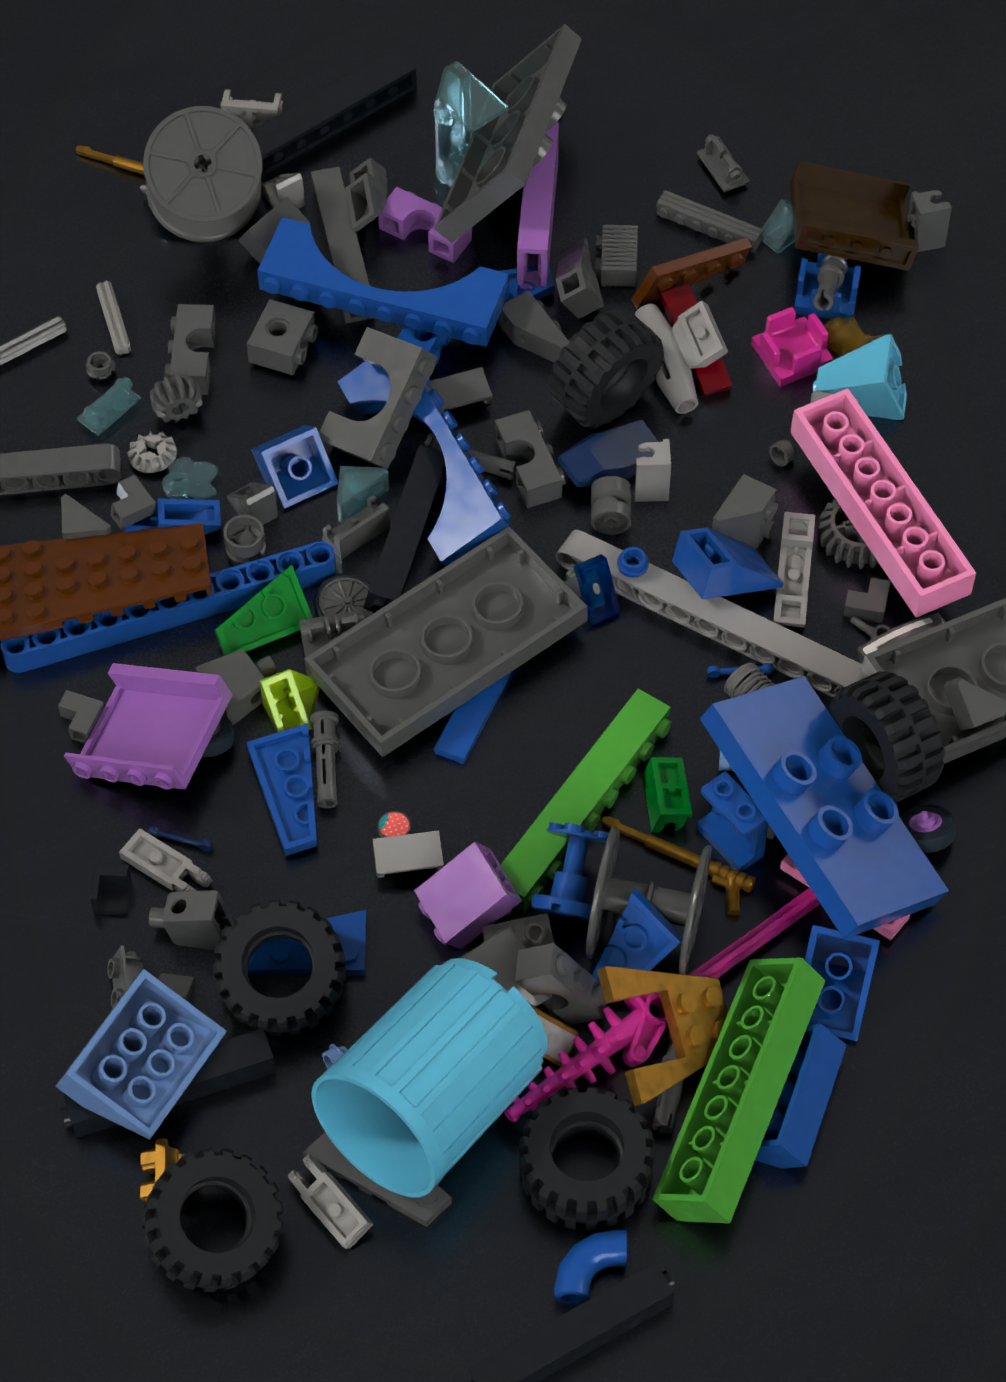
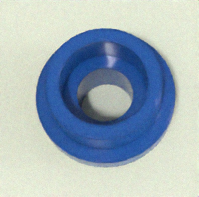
M629 547L618 556L617 567L624 576L631 578L640 577L648 570L649 559L640 548Z

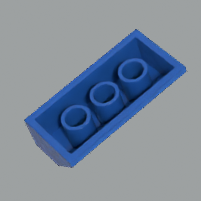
M821 1023L807 1026L756 1156V1161L781 1169L806 1167L808 1165L846 1048V1044Z

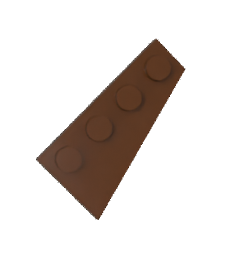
M743 238L653 266L631 301L636 309H639L644 305L661 299L659 294L661 291L686 284L691 286L730 268H738L746 261V256L752 249V245L747 238Z

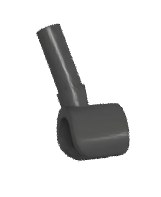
M853 616L850 620L852 624L866 632L870 636V640L891 630L886 625H878L874 628L856 616Z

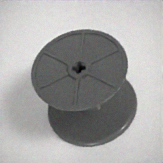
M192 106L172 113L154 129L144 151L143 168L148 203L158 221L178 237L189 241L206 243L226 239L246 226L259 205L262 173L260 147L249 127L237 116L223 109L211 106Z
M612 826L604 848L592 902L586 942V958L591 959L597 953L608 911L623 914L631 893L637 889L671 924L685 927L679 960V974L687 975L704 902L712 846L707 845L703 848L692 893L657 887L655 881H651L647 885L615 878L620 846V831L617 827Z

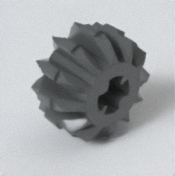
M176 372L169 378L164 376V380L155 382V388L150 390L153 411L157 414V417H162L164 422L173 419L177 423L181 418L188 419V415L198 413L197 408L203 404L200 386L195 378H190L188 373L179 376Z

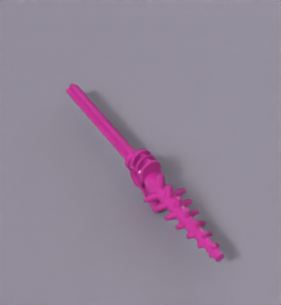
M809 887L688 975L718 979L821 903ZM659 993L624 1000L631 1013L622 1020L609 1006L603 1009L611 1028L604 1032L594 1021L589 1023L588 1027L595 1041L587 1045L579 1036L574 1038L573 1041L579 1053L572 1059L564 1051L559 1053L558 1056L563 1066L555 1072L549 1066L544 1068L543 1072L546 1079L538 1085L534 1081L528 1084L530 1091L522 1098L516 1097L513 1101L514 1104L504 1111L506 1117L515 1123L520 1119L521 1115L530 1109L533 1112L538 1104L553 1096L562 1088H577L574 1080L582 1075L592 1085L597 1081L592 1068L599 1064L610 1075L613 1074L616 1070L609 1057L623 1048L622 1058L629 1067H636L645 1062L667 1026ZM650 1004L655 1005L659 1009L660 1018H656L651 1014L649 1010Z

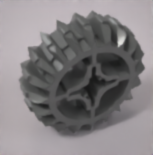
M836 499L833 500V503H827L824 512L820 515V525H818L821 547L826 548L827 556L835 555L836 564L846 561L847 568L852 564H858L861 571L864 564H868L874 569L878 561L851 521H844L849 518Z

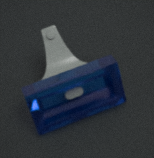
M600 554L574 566L573 570L570 569L566 572V580L563 582L578 597H581L587 605L588 621L594 625L621 613L609 564L604 555Z

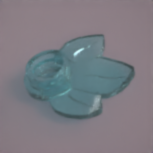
M190 457L178 458L169 466V474L163 478V490L171 499H185L188 496L194 499L212 497L216 495V490L209 483L217 476L219 468L207 461L194 463Z

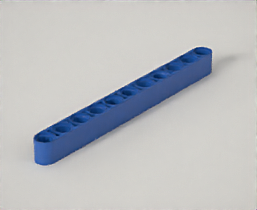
M315 542L210 573L211 595H207L206 590L196 591L186 595L187 600L175 602L174 597L154 601L156 606L154 608L144 610L143 604L123 608V615L112 617L111 611L94 614V621L80 624L78 618L62 621L63 628L2 640L1 650L5 665L12 672L22 673L240 608L290 565L293 566L301 589L321 584L336 574L334 548L327 542Z

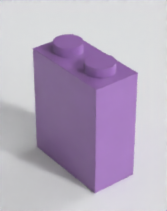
M477 842L472 843L414 890L420 900L418 903L420 910L427 918L432 920L436 927L434 929L435 936L442 944L458 949L464 948L482 933L481 927L494 924L522 901L492 850Z

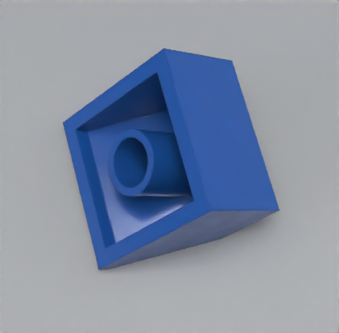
M304 425L251 449L263 479L267 485L273 486L276 499L284 509L339 484L316 427Z

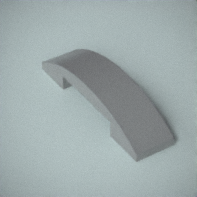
M784 512L778 577L784 585L782 588H776L773 622L779 625L805 628L816 516L813 514Z

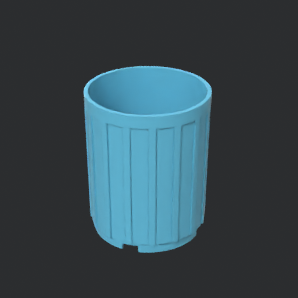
M455 958L447 960L442 965L438 966L437 964L433 966L358 1041L315 1081L312 1087V1103L315 1113L333 1144L365 1176L396 1194L406 1197H423L430 1193L448 1171L542 1070V1057L548 1052V1041L538 1015L514 986L507 991L493 980L497 973L478 962Z

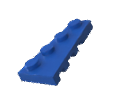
M308 723L246 742L247 751L285 855L316 847L317 834Z
M366 910L326 918L341 941L346 960V976H365ZM275 939L263 944L254 952L248 964L249 976H311L312 959L308 950L300 942L291 939Z

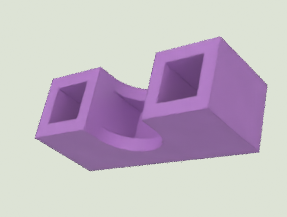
M398 187L386 199L383 211L378 216L379 229L402 240H405L409 233L414 230H428L429 252L452 263L458 259L472 240V228H470L453 243L448 241L434 229L442 207L437 203H431L412 192H407Z

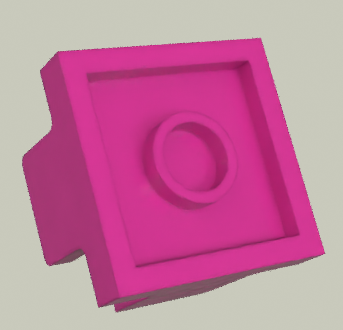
M793 307L782 310L767 317L765 332L752 337L751 345L780 387L817 373L819 367L834 360L827 349L828 332L815 313L808 315V320L805 316L795 320L796 311Z

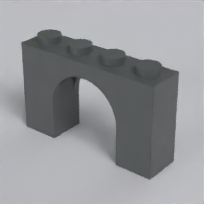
M366 327L354 355L371 365L387 371L391 384L389 398L383 409L376 416L365 421H354L329 411L320 429L319 436L323 443L388 470L391 461L396 455V450L403 434L408 429L412 414L421 400L426 383L434 371L438 357L422 347Z

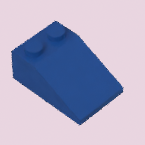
M812 925L805 961L825 979V983L808 1025L821 1023L837 1037L858 1041L880 940L860 935L843 939L838 930Z

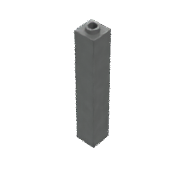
M334 167L311 171L312 191L330 264L353 280L370 286L357 234L352 229L340 168ZM342 310L345 323L374 319L363 315H354L351 312Z

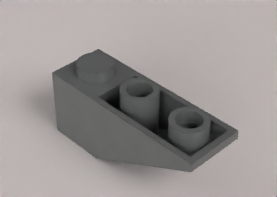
M583 238L560 251L555 279L561 302L578 319L604 306L588 240Z
M529 291L504 303L498 318V324L515 345L551 362L558 360L561 350L571 340H568L562 333L559 323L549 317L544 304L539 299L536 300Z

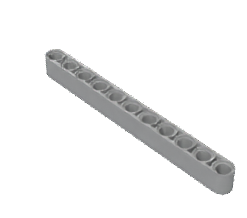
M573 530L556 553V560L567 570L575 569L578 571L579 566L594 561L600 586L762 664L771 663L775 670L796 679L805 676L812 688L831 697H834L840 689L866 677L861 670V663L722 597L702 599L688 581L649 563L646 573L640 577L631 578L624 576L617 567L618 556L623 550L583 531Z

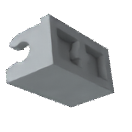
M224 90L221 109L237 116L248 127L256 128L266 120L272 119L283 112L282 93H276L272 103L256 100H233V97H230L231 90Z
M663 439V442L642 443L639 445L638 451H651L654 455L652 457L636 458L635 502L669 501L671 476L669 439Z
M439 830L373 839L377 878L384 877V874L430 868L440 870L444 867Z

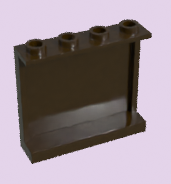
M798 161L790 182L795 248L909 271L919 248L918 241L909 238L905 198L910 189V183Z

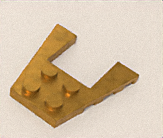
M605 966L597 970L606 1004L659 993L677 1056L676 1060L625 1072L634 1106L648 1102L708 1064L728 1015L719 979Z

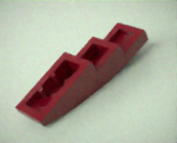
M688 284L659 293L671 327L674 326L679 315L698 303ZM722 357L705 368L691 369L694 372L702 397L732 387Z

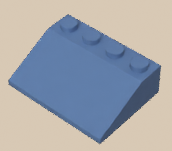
M143 969L55 1087L82 1107L150 1139L227 1031Z

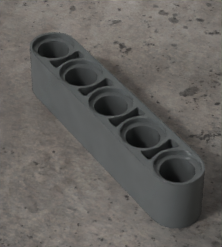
M112 444L0 453V495L111 485L119 482L121 479L120 450Z

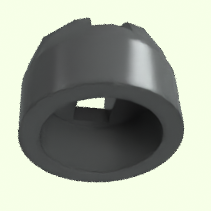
M779 440L769 448L771 459L779 466H786L796 456V448H793L790 440Z

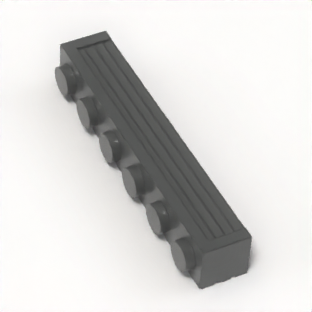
M665 190L657 201L656 215L709 235L712 238L726 243L747 238L752 245L751 253H755L762 242V228Z

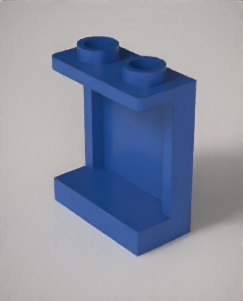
M724 771L701 788V795L712 805V812L697 821L696 829L734 869L742 872L764 856L768 823L752 798Z

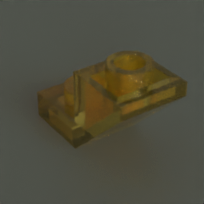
M836 317L828 321L824 326L828 332L827 347L840 356L884 336V334L875 336L870 334L864 335L854 317L843 319Z

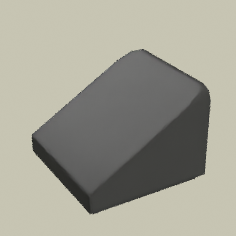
M161 973L158 980L190 1003L195 978L192 976Z

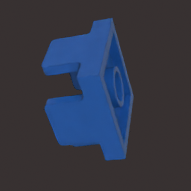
M818 253L816 263L808 262V259L802 258L794 306L796 314L808 316L815 313L820 318L853 322L861 266H855V268L848 267L843 284L836 290L832 307L826 311L825 305L823 311L815 308L813 300L819 287L818 272L821 268L822 260L827 254Z

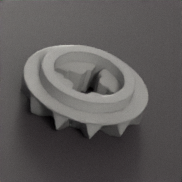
M150 430L148 436L143 437L138 434L137 441L130 442V450L127 454L130 464L135 469L145 473H155L166 469L174 462L177 456V448L172 437H166L163 431L155 435ZM147 448L157 449L158 456L150 451L147 452Z

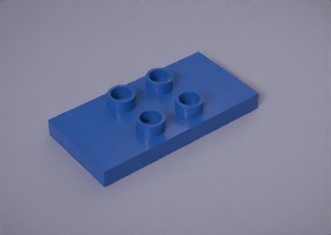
M805 676L713 703L701 716V722L843 939L933 906L949 891L898 816L899 812L894 800L882 792L863 764L859 748L850 739L845 737Z

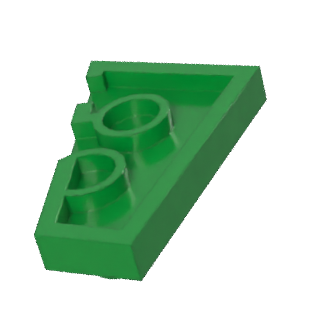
M293 566L287 567L214 629L224 656L239 650L247 652L300 630L298 620L313 618Z

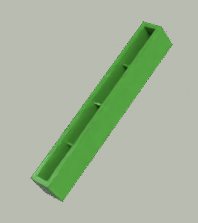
M638 688L505 858L501 867L522 900L515 908L525 913L532 904L533 894L543 895L546 884L550 879L554 880L555 871H562L569 839L548 833L549 822L563 825L565 823L581 825L585 827V831L592 832L598 825L601 817L600 814L605 807L611 808L619 794L618 790L623 784L628 785L632 781L637 771L636 767L641 760L645 762L649 759L658 738L663 739L668 734L672 726L670 706Z

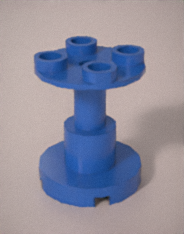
M549 822L548 833L569 839L563 871H555L551 895L533 894L531 908L554 915L577 917L579 920L589 921L592 905L583 903L588 878L582 876L589 843L606 845L609 833L596 830L594 832L585 831L584 826L571 823L563 825Z

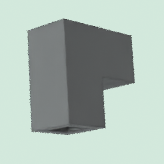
M135 475L118 482L117 495L121 500L112 503L110 515L120 529L154 514L156 503Z
M871 577L868 593L848 590L843 617L852 618L856 616L860 620L882 624L890 580Z
M66 690L58 708L61 717L72 720L68 727L71 739L82 743L87 742L104 709L103 701Z

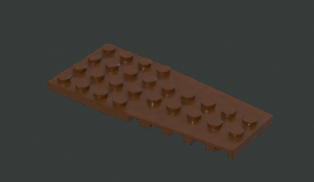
M203 524L117 532L66 540H31L25 543L0 546V641L63 628L62 621L78 618L80 624L94 621V614L111 611L112 617L123 615V608L143 604L144 610L156 607L154 601L174 597L175 602L187 600L186 595L196 591L206 590V594L211 595L212 585Z

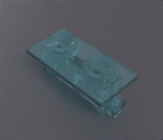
M118 378L115 381L116 384L106 391L103 396L99 397L90 406L84 408V412L77 417V421L98 436L141 399L139 395L130 389L133 384L129 378Z

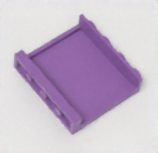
M113 663L108 671V675L116 686L81 753L66 752L64 755L65 759L72 767V771L81 778L89 779L93 777L105 779L109 782L124 781L138 786L146 784L159 786L163 789L177 788L185 790L233 696L232 692L222 677L216 674Z

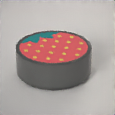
M398 811L384 814L378 822L379 837L411 834L409 818L404 813Z

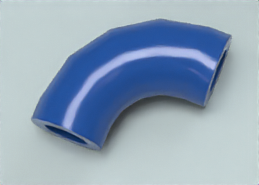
M627 1230L593 1233L573 1245L558 1267L554 1285L555 1301L569 1305L582 1304L590 1299V1286L596 1273L608 1267L626 1266Z

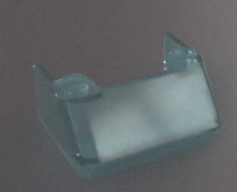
M457 61L444 67L433 109L437 167L435 173L440 182L446 183L450 188L469 145L472 133L508 111V106Z

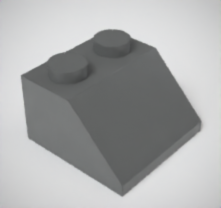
M743 474L713 517L712 529L754 548H758L764 538H770L776 526L773 517L778 509V504L775 503L777 489Z

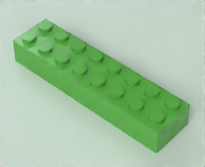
M803 958L750 959L652 1199L676 1221L730 1223L825 983V979Z

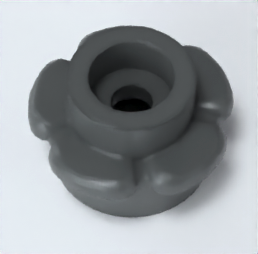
M94 352L87 359L86 373L91 378L106 379L115 370V362L105 352Z

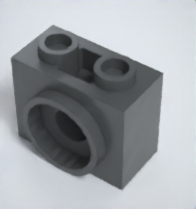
M269 299L247 342L249 363L294 375L298 365H303L306 359L309 343H313L318 334L314 312Z

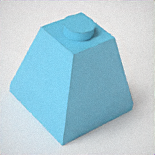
M884 335L819 367L817 380L813 382V392L820 391L835 394L848 388L854 398L859 399V405L867 416L903 420L907 392L905 383L901 384V372L898 367L902 366L901 353L892 335Z

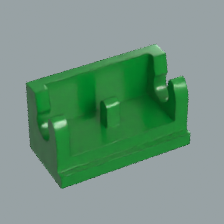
M651 757L642 775L651 832L660 833L667 823H674V830L677 831L683 827L686 819L692 816L683 758Z

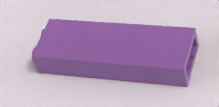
M556 122L550 129L546 130L545 134L553 140L552 146L544 158L532 167L527 182L523 186L517 246V285H520V289L533 290V286L523 284V281H530L537 288L547 286L558 171L559 122ZM538 265V271L527 272V266Z

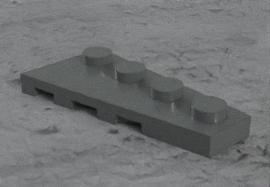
M326 1132L302 1152L303 1158L307 1154L314 1156L331 1174L340 1179L343 1177L359 1186L361 1191L370 1196L373 1194L388 1202V1206L426 1227L452 1204V1198L438 1185L423 1197H406L385 1189L352 1165L333 1144Z

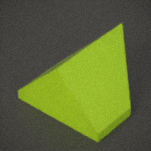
M287 669L259 680L263 707L277 733L307 723L309 730L312 729L310 716L314 714L320 687L311 677Z

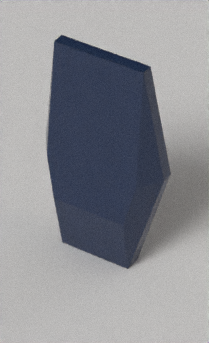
M639 420L593 433L561 454L557 461L576 487L591 486L595 480L606 476H617L629 480L636 475V458L652 457L654 455L651 451H638L639 445L645 442L659 441L644 421Z

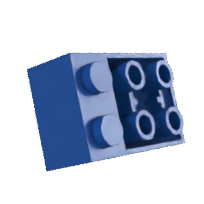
M708 527L680 531L672 562L702 599L783 587L784 583L753 546Z

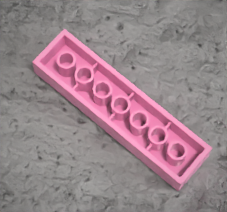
M847 388L793 411L790 433L914 616L917 618L971 595L976 576L975 570Z

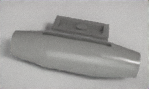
M700 301L679 315L673 327L670 326L657 305H644L636 311L635 316L661 339L664 348V358L661 360L660 370L656 373V382L676 413H689L698 406L691 369L707 367L728 353L727 347L709 306L705 302Z

